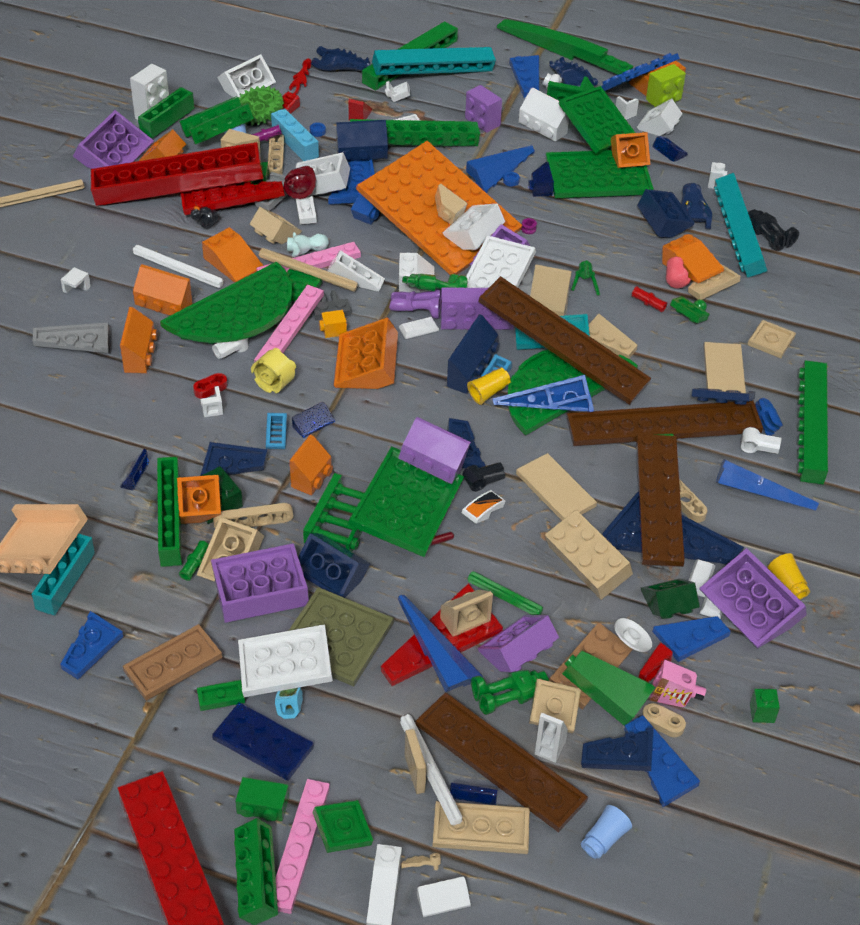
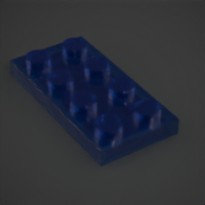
M238 702L212 734L214 741L287 781L290 780L314 748L312 741Z

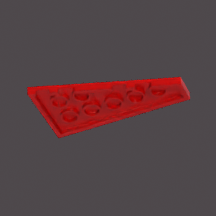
M282 181L261 182L259 185H253L251 182H245L244 185H236L235 183L180 192L184 215H190L195 206L199 209L208 207L212 210L285 196Z
M468 583L451 600L460 598L466 593H472L474 590ZM441 609L429 620L460 653L503 631V626L492 612L491 621L454 637L440 619ZM414 634L381 665V672L390 685L394 686L433 666L428 655H424Z

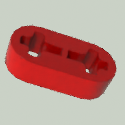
M216 373L195 382L193 385L194 395L199 399L210 397L215 394V386H219L220 392L224 391L228 385L226 375Z

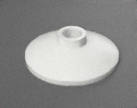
M620 618L615 622V631L627 646L639 652H647L651 649V638L639 624L626 618Z

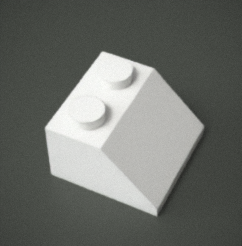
M670 99L649 110L637 128L657 136L667 135L674 130L673 127L680 121L679 118L683 113L673 99Z
M400 253L399 292L415 291L420 293L429 291L413 288L409 284L403 283L402 278L411 274L434 275V266L418 253Z

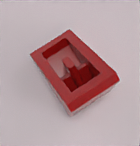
M349 98V121L350 119H367L372 112V108L365 102Z

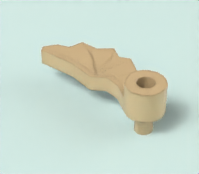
M433 853L430 855V858L425 856L407 858L406 861L401 863V868L432 865L434 870H438V865L441 864L440 854Z

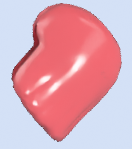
M672 257L667 261L666 281L670 287L675 289L683 288L691 281V278H688V271L683 267L681 257Z

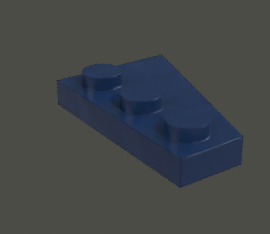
M694 388L692 389V397H697L699 401H708V398H714L716 402L727 403V400H735V404H746L747 401L755 399V391L741 393L739 390H726L725 392L721 389Z
M449 418L447 431L471 442L462 468L466 469L471 465H476L478 468L486 466L484 461L481 460V452L474 442L475 437L469 422Z
M209 442L201 476L219 466L227 475L264 470L268 450Z
M653 727L637 734L633 732L626 733L624 737L612 739L608 737L583 743L582 768L651 771Z

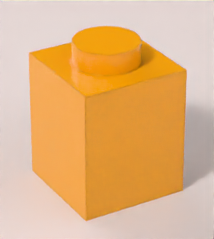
M343 310L321 313L322 320H319V329L324 332L325 338L338 337L339 334L347 332V323Z

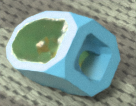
M301 687L277 692L275 698L277 715L284 719H291L299 714L303 701Z

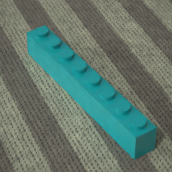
M491 47L374 50L372 59L376 75L493 71L496 62Z
M731 173L715 179L717 186L714 189L716 195L719 196L717 198L723 217L727 216V218H724L727 228L731 227L728 229L730 238H734L731 240L734 250L738 249L735 251L738 261L742 260V262H739L741 271L746 272L747 278L768 271L735 174Z

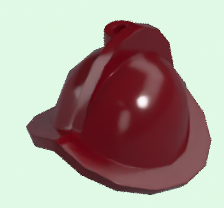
M302 166L292 169L284 179L283 189L292 198L302 199L308 197L316 186V176L313 168Z

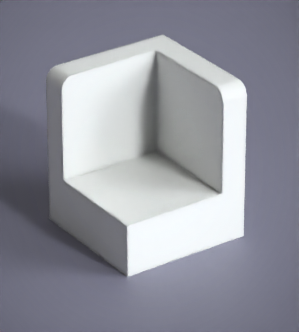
M619 96L616 98V107L627 120L637 115L639 100L633 99L627 102Z
M75 267L61 279L64 293H68L73 287H78L85 291L91 287L89 274Z
M215 386L216 397L201 399L204 417L223 415L219 386Z

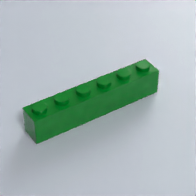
M178 457L157 458L158 553L161 567L182 565L181 522L179 518L177 478H180Z

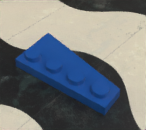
M539 55L510 58L509 64L523 98L527 97L531 88L539 90Z
M642 715L626 724L624 731L625 733L633 732L637 734L645 732V729L653 726ZM654 729L651 771L645 772H647L651 785L660 798L659 801L662 807H665L698 787L700 780Z

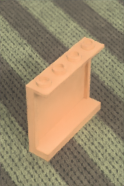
M15 504L12 512L16 516L17 521L0 543V573L51 574L88 520L78 504Z

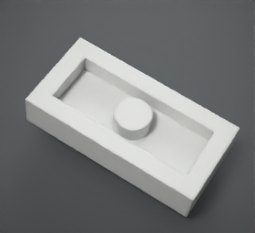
M313 197L296 199L299 223H317Z

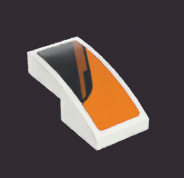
M490 490L470 502L461 513L477 524L489 519L491 512L503 508L505 500Z

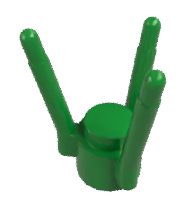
M587 260L581 262L579 270L576 271L571 290H575L579 277L583 279L591 277L596 294L600 295L592 264Z

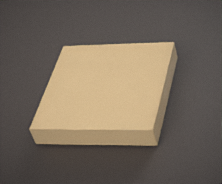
M762 320L748 340V346L782 358L794 340L796 333Z
M537 679L529 723L539 725L540 715L544 713L564 721L568 732L573 733L581 689Z
M405 730V758L416 794L424 793L426 784L425 761L415 730Z

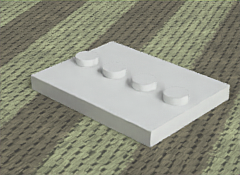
M487 235L466 276L468 281L467 288H489L500 276L518 288L536 253L535 247Z
M325 625L238 640L244 697L333 681Z

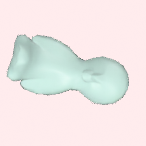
M293 232V238L288 237L287 251L293 252L292 257L295 258L306 254L311 249L316 252L325 250L328 247L329 241L323 234L307 237L305 235H296Z

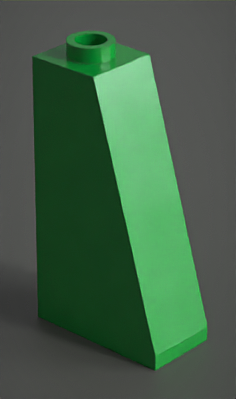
M581 651L577 656L572 654L564 665L567 668L562 673L624 726L635 717L656 688L652 684L584 651Z

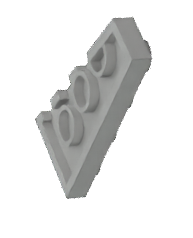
M108 323L33 328V345L109 353Z

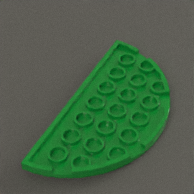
M274 262L162 319L160 324L162 328L176 336L209 344L232 342L254 337L270 329L284 317L292 301V284L286 270L278 262Z
M547 349L531 356L518 367L517 372L510 379L511 383L508 386L507 394L585 374ZM618 355L638 369V365L623 355ZM585 375L591 397L605 390L603 386ZM508 406L511 418L525 436L569 411Z

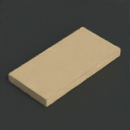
M704 342L707 388L721 389L725 392L726 390H739L741 393H746L741 344Z
M548 453L516 470V474L562 521L575 510L582 515L597 505V502Z
M436 801L432 847L528 854L529 808L456 803L462 815V822L453 826L450 824L440 802Z

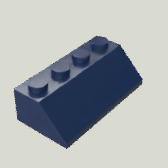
M481 314L478 315L448 359L447 387L465 394L469 392L467 383L482 376L485 366L489 365L492 355L498 352L500 343H498V333Z

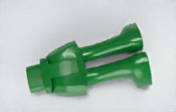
M411 274L402 278L403 283L409 284L413 288L435 292V289L441 290V288H467L468 284L467 277L464 275L459 276L458 274H451L447 282L438 280L435 275Z
M529 670L511 672L508 677L493 683H486L482 676H475L471 679V688L475 701H479L481 712L488 715L493 713L496 708L508 702L517 700L519 704H523L534 697L537 679L548 681L549 678L545 671L537 673L535 670L531 671V673ZM507 689H510V690H511V691H509V692H506V693H503V694H500V695L493 696V694H496V693H498V692H501V691H504V690H507Z

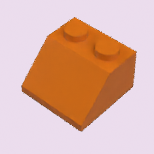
M172 129L154 142L139 161L180 155L183 153L182 148L186 143Z
M313 435L308 436L290 459L291 487L311 496L316 489H320L323 480L330 476L333 470L330 454Z
M219 475L177 478L181 524L202 523L221 515Z

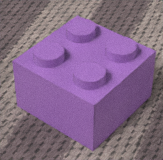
M482 85L467 91L465 119L471 122H478L479 128L486 133L499 127L501 124L502 99Z

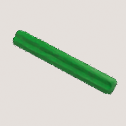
M472 571L468 576L469 583L485 591H491L494 596L531 615H541L543 612V606L475 571Z

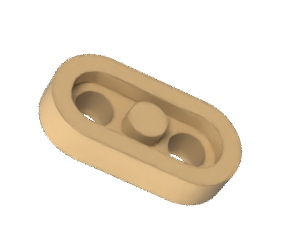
M655 703L644 707L642 715L654 729L670 737H679L684 733L686 722L681 715Z

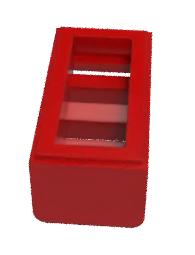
M288 91L282 96L284 102L282 105L283 109H286L290 114L300 107V97Z
M660 643L641 669L639 678L649 683L655 678L664 660L671 662L673 652L663 643Z

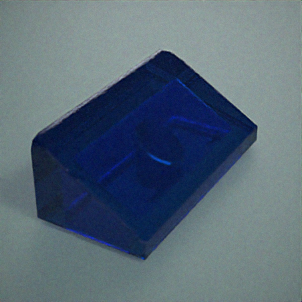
M657 136L652 145L672 162L688 155L686 151L667 137Z
M320 402L292 417V427L302 438L335 422L324 402Z
M143 449L134 460L120 485L121 488L132 491L135 489L149 464L147 449Z
M451 783L450 787L453 799L496 805L497 789Z

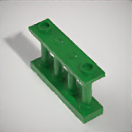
M235 96L179 121L184 136L186 138L192 136L196 145L254 119L249 104L241 105L239 97Z
M334 473L303 529V543L306 542L310 533H319L334 542L345 545V548L351 552L356 550L359 544V537L363 531L349 526L348 520L329 515V511L335 508L353 514L357 506L337 501V497L343 494L361 500L364 492L344 487L342 475ZM327 522L352 531L349 537L322 530L321 526Z

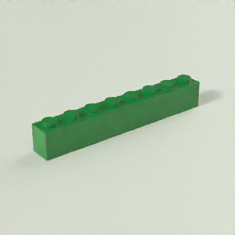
M444 21L398 49L447 48L457 42L458 28ZM373 64L362 70V83L376 91L386 85V82H391L402 74L376 75Z
M805 360L803 368L800 367L798 372V378L801 379L798 384V391L801 392L798 396V404L801 405L798 409V418H801V420H799L797 431H800L797 445H800L797 453V459H800L797 473H800V482L824 485L828 473L827 363Z

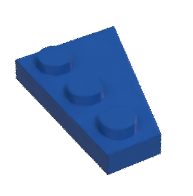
M92 611L89 612L85 625L81 626L75 643L71 644L60 663L61 669L77 680L123 637V631Z
M718 616L654 626L652 632L661 643L673 652L672 656L679 662L729 637L731 631Z

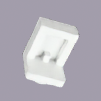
M388 81L386 82L385 92L388 98L391 97L392 101L396 102L410 96V86L407 82L392 87Z

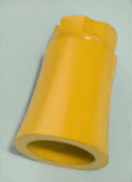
M501 367L478 379L469 381L467 387L474 401L482 405L494 394L504 389L511 381L508 372Z
M786 553L780 555L768 565V569L799 600L809 595L810 590L807 582L800 572L793 554Z

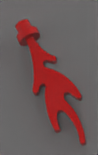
M309 58L303 61V68L293 76L294 81L289 86L290 91L296 87L293 94L297 95L299 93L301 84L304 87L307 86L305 74L309 75L308 69L312 66L311 59Z

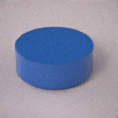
M316 122L310 125V134L312 136L320 137L325 135L326 127L324 124Z
M507 172L503 176V183L507 186H517L520 182V176L516 172Z

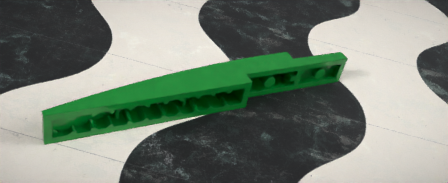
M504 19L497 25V28L570 60L578 57L617 75L633 69V65L626 61L607 55L608 49L566 33L509 19Z

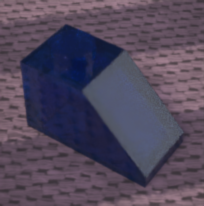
M545 162L532 172L531 180H528V188L532 191L533 197L553 196L554 181L549 162Z

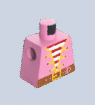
M664 660L652 682V685L656 688L651 693L649 700L686 707L690 698L703 701L706 688L696 685L697 674Z

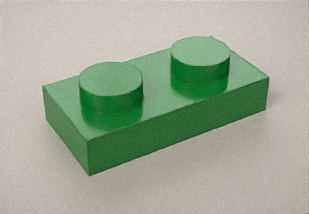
M241 680L197 688L200 711L245 703Z

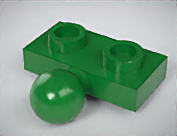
M681 296L672 299L670 306L675 308L678 313L684 314L694 323L706 321L710 315L706 312V302L701 299L692 303Z

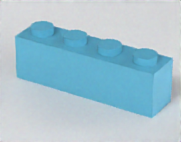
M286 109L271 113L272 127L279 125L281 133L284 135V142L303 161L319 157L318 140Z

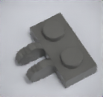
M331 290L330 293L332 301H326L324 293L321 302L313 310L315 320H322V312L343 310L345 316H351L348 299L337 300L335 290Z

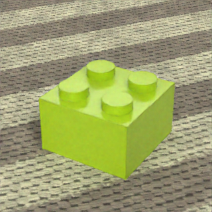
M675 64L650 73L646 100L654 107L670 99H673L674 102L681 100L686 73Z

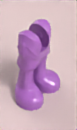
M441 290L420 293L415 291L392 292L389 308L392 311L426 309L430 311L432 318L439 319Z

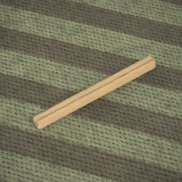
M80 179L0 197V208L84 189V183Z
M261 248L259 252L260 258L278 262L284 267L312 275L353 292L357 289L358 283L356 281L265 248Z

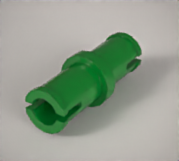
M199 541L193 553L187 556V562L179 572V576L182 579L190 581L196 569L200 567L209 546L207 542Z

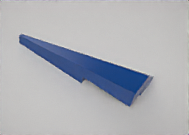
M530 145L467 161L466 172L476 180V184L482 190L488 193L489 188L495 187L497 182L501 178L503 179L505 173L513 172L518 167V164L525 162L530 154H534L535 150Z
M585 375L492 398L494 405L594 411Z
M725 459L722 461L716 479L717 483L816 510L819 505L818 502Z
M405 595L398 596V601L424 655H428L445 692L462 685L464 687L470 685L472 677L482 676Z

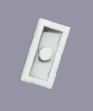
M458 877L417 888V897L423 917L471 906L465 877Z

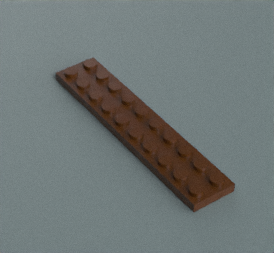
M501 276L479 297L478 302L629 405L651 380V377Z
M753 400L747 401L746 404H735L734 401L727 403L567 413L566 418L573 446L636 442L637 434L672 433L677 439L743 434L744 429L749 427L756 428L760 433L763 430Z

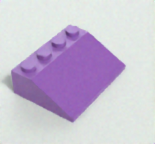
M114 110L78 144L73 157L91 169L131 163L154 140Z
M294 543L211 560L225 623L303 607L309 601L308 587Z
M747 548L699 588L757 649L791 629L807 615L806 606Z

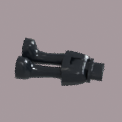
M756 209L748 211L754 232L757 235L764 234L774 249L779 251L784 246L789 248L797 241L799 230L795 227H790L785 231L778 225L777 219L771 214L764 213L761 210L757 211Z

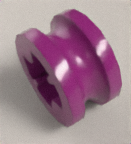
M532 218L524 219L521 231L525 234H534L537 226L536 220Z

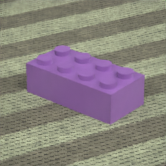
M441 288V329H469L479 314L484 316L493 329L513 330V325L478 302L479 297L488 288Z

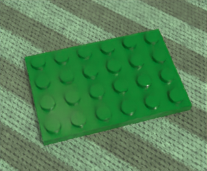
M605 150L597 154L594 151L546 152L545 159L555 198L643 195L645 189L654 190L647 166L618 168L612 155V150Z
M391 446L350 517L348 525L425 557L463 482L464 476L458 474L454 482L450 484L398 459L401 450Z

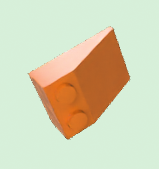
M230 227L202 242L203 258L233 282H237L257 272V267L263 266L243 238Z
M686 234L662 247V264L667 266V261L670 258L681 257L683 267L688 271V278H691L696 283L703 282L724 271V267L702 241L693 235Z

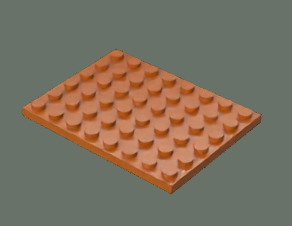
M426 141L358 184L356 190L448 274H459L470 266V263L481 247L474 251L471 249L463 250L443 235V232L451 224L438 216L435 201L438 185L442 184L467 202L465 212L472 205L498 203L431 143ZM498 204L505 219L502 225L515 233L519 232L523 227L522 224Z

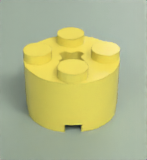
M274 348L267 351L252 365L251 373L255 374L256 378L254 380L261 389L268 393L272 391L279 393L294 379L296 364L294 361L289 360L280 349Z

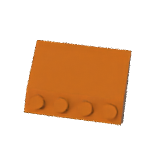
M388 317L339 334L334 378L335 388L379 389L394 384L398 331Z

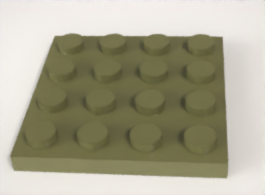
M318 587L288 631L325 625L332 678L354 687L394 624V618Z

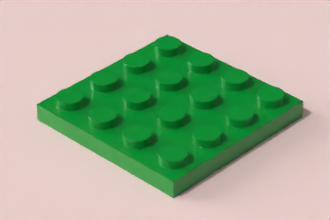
M601 86L563 98L558 102L563 112L566 113L595 154L612 148L611 137L614 135L636 133Z

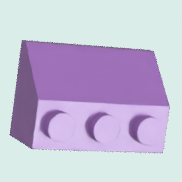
M416 417L402 445L398 459L452 484L462 469L471 442Z
M524 615L477 649L500 672L511 673L519 671L522 668L521 665L525 662L534 660L540 651L552 647L553 642L559 636L548 615Z

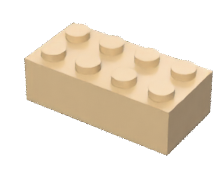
M577 510L545 534L548 546L600 600L633 575L630 562Z

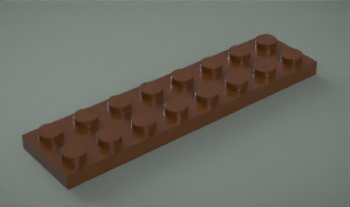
M637 434L642 565L684 567L676 436Z
M446 692L416 720L417 727L522 806L529 808L530 812L558 833L588 800V796Z

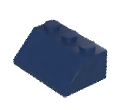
M386 120L336 122L337 154L343 152L347 161L388 159Z
M645 189L637 206L657 236L673 238L694 225V221L673 192Z
M319 533L309 534L298 556L304 578L318 587L344 598L361 583L370 565L369 562Z

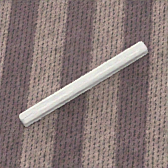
M136 245L133 248V253L137 256L214 287L221 288L224 284L223 279L143 246Z
M410 714L402 716L400 724L404 732L409 729L415 730L426 765V776L450 824L453 826L462 822V815Z

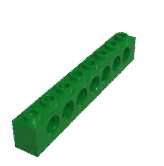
M350 119V122H352V121H371V120H370V119ZM386 120L388 145H421L426 141L433 146H478L480 130L478 122Z

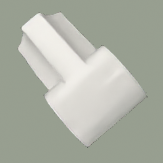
M248 338L216 343L212 345V350L218 359H222L235 351L244 352L248 349Z
M749 427L743 431L741 449L746 453H755L757 450L778 454L781 438L760 434L756 428Z

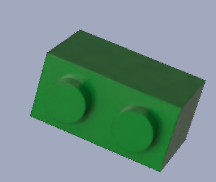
M242 777L235 801L237 814H241L244 817L264 818L267 821H283L289 800V786L287 784Z

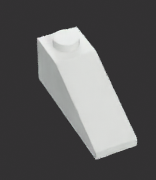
M341 250L332 260L327 270L328 272L356 281L358 283L357 287L378 292L385 278Z
M541 713L535 755L556 763L567 738L568 729L564 721Z
M377 844L366 925L392 924L402 847Z

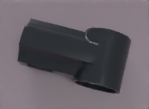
M501 462L481 468L471 465L462 473L468 486L474 492L482 490L488 483L505 479L504 467Z

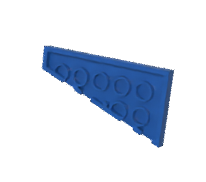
M669 53L662 56L663 59L661 60L657 58L651 61L649 65L647 63L641 64L603 81L601 87L604 91H607L642 74L680 59L678 53L674 55Z
M372 159L347 161L350 167L347 186L340 191H332L328 198V204L355 203L360 195L356 190L357 185L375 174Z

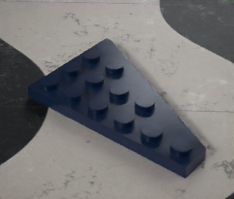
M639 492L634 495L602 533L618 550L641 553ZM682 515L684 559H699L706 562L728 564L743 552V546Z

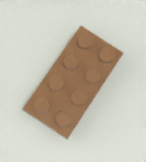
M598 622L569 657L572 654L577 656L581 651H584L618 668L633 649ZM568 657L548 681L578 688L562 674L567 668L564 664L569 659ZM581 690L578 707L583 710L591 701V698Z
M198 624L123 665V671L147 701L220 660L222 652Z

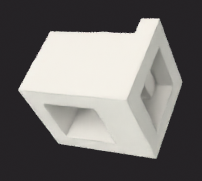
M712 162L708 188L714 189L717 186L715 179L727 175V171H724L725 164Z

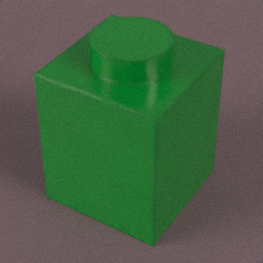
M754 689L750 701L753 723H775L780 709L777 689Z

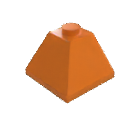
M648 132L617 134L611 137L612 155L618 168L651 165Z

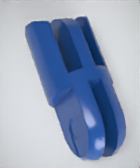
M760 398L755 403L766 435L772 436L774 431H778L783 424L773 404L766 398Z

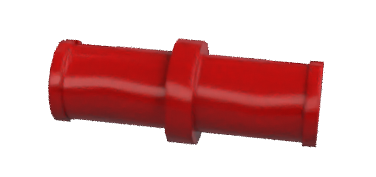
M638 286L632 291L631 296L641 300L646 306L650 305L660 312H664L668 303L655 297V294L652 292L648 293Z

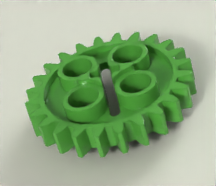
M264 85L261 88L256 86V89L251 87L250 91L244 90L245 94H239L241 105L248 103L254 119L245 122L246 125L250 122L252 126L256 122L259 125L261 121L266 123L267 119L271 121V113L283 109L282 95L275 87L271 89L270 86L267 88Z

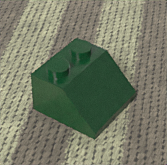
M221 466L202 475H219L221 511L243 507L242 491ZM213 518L207 520V521H206L207 524L212 523V522H213Z
M675 579L641 587V592L652 614L661 617V619L674 617L673 614L679 612L680 614H689L693 612V609L700 607L695 582Z

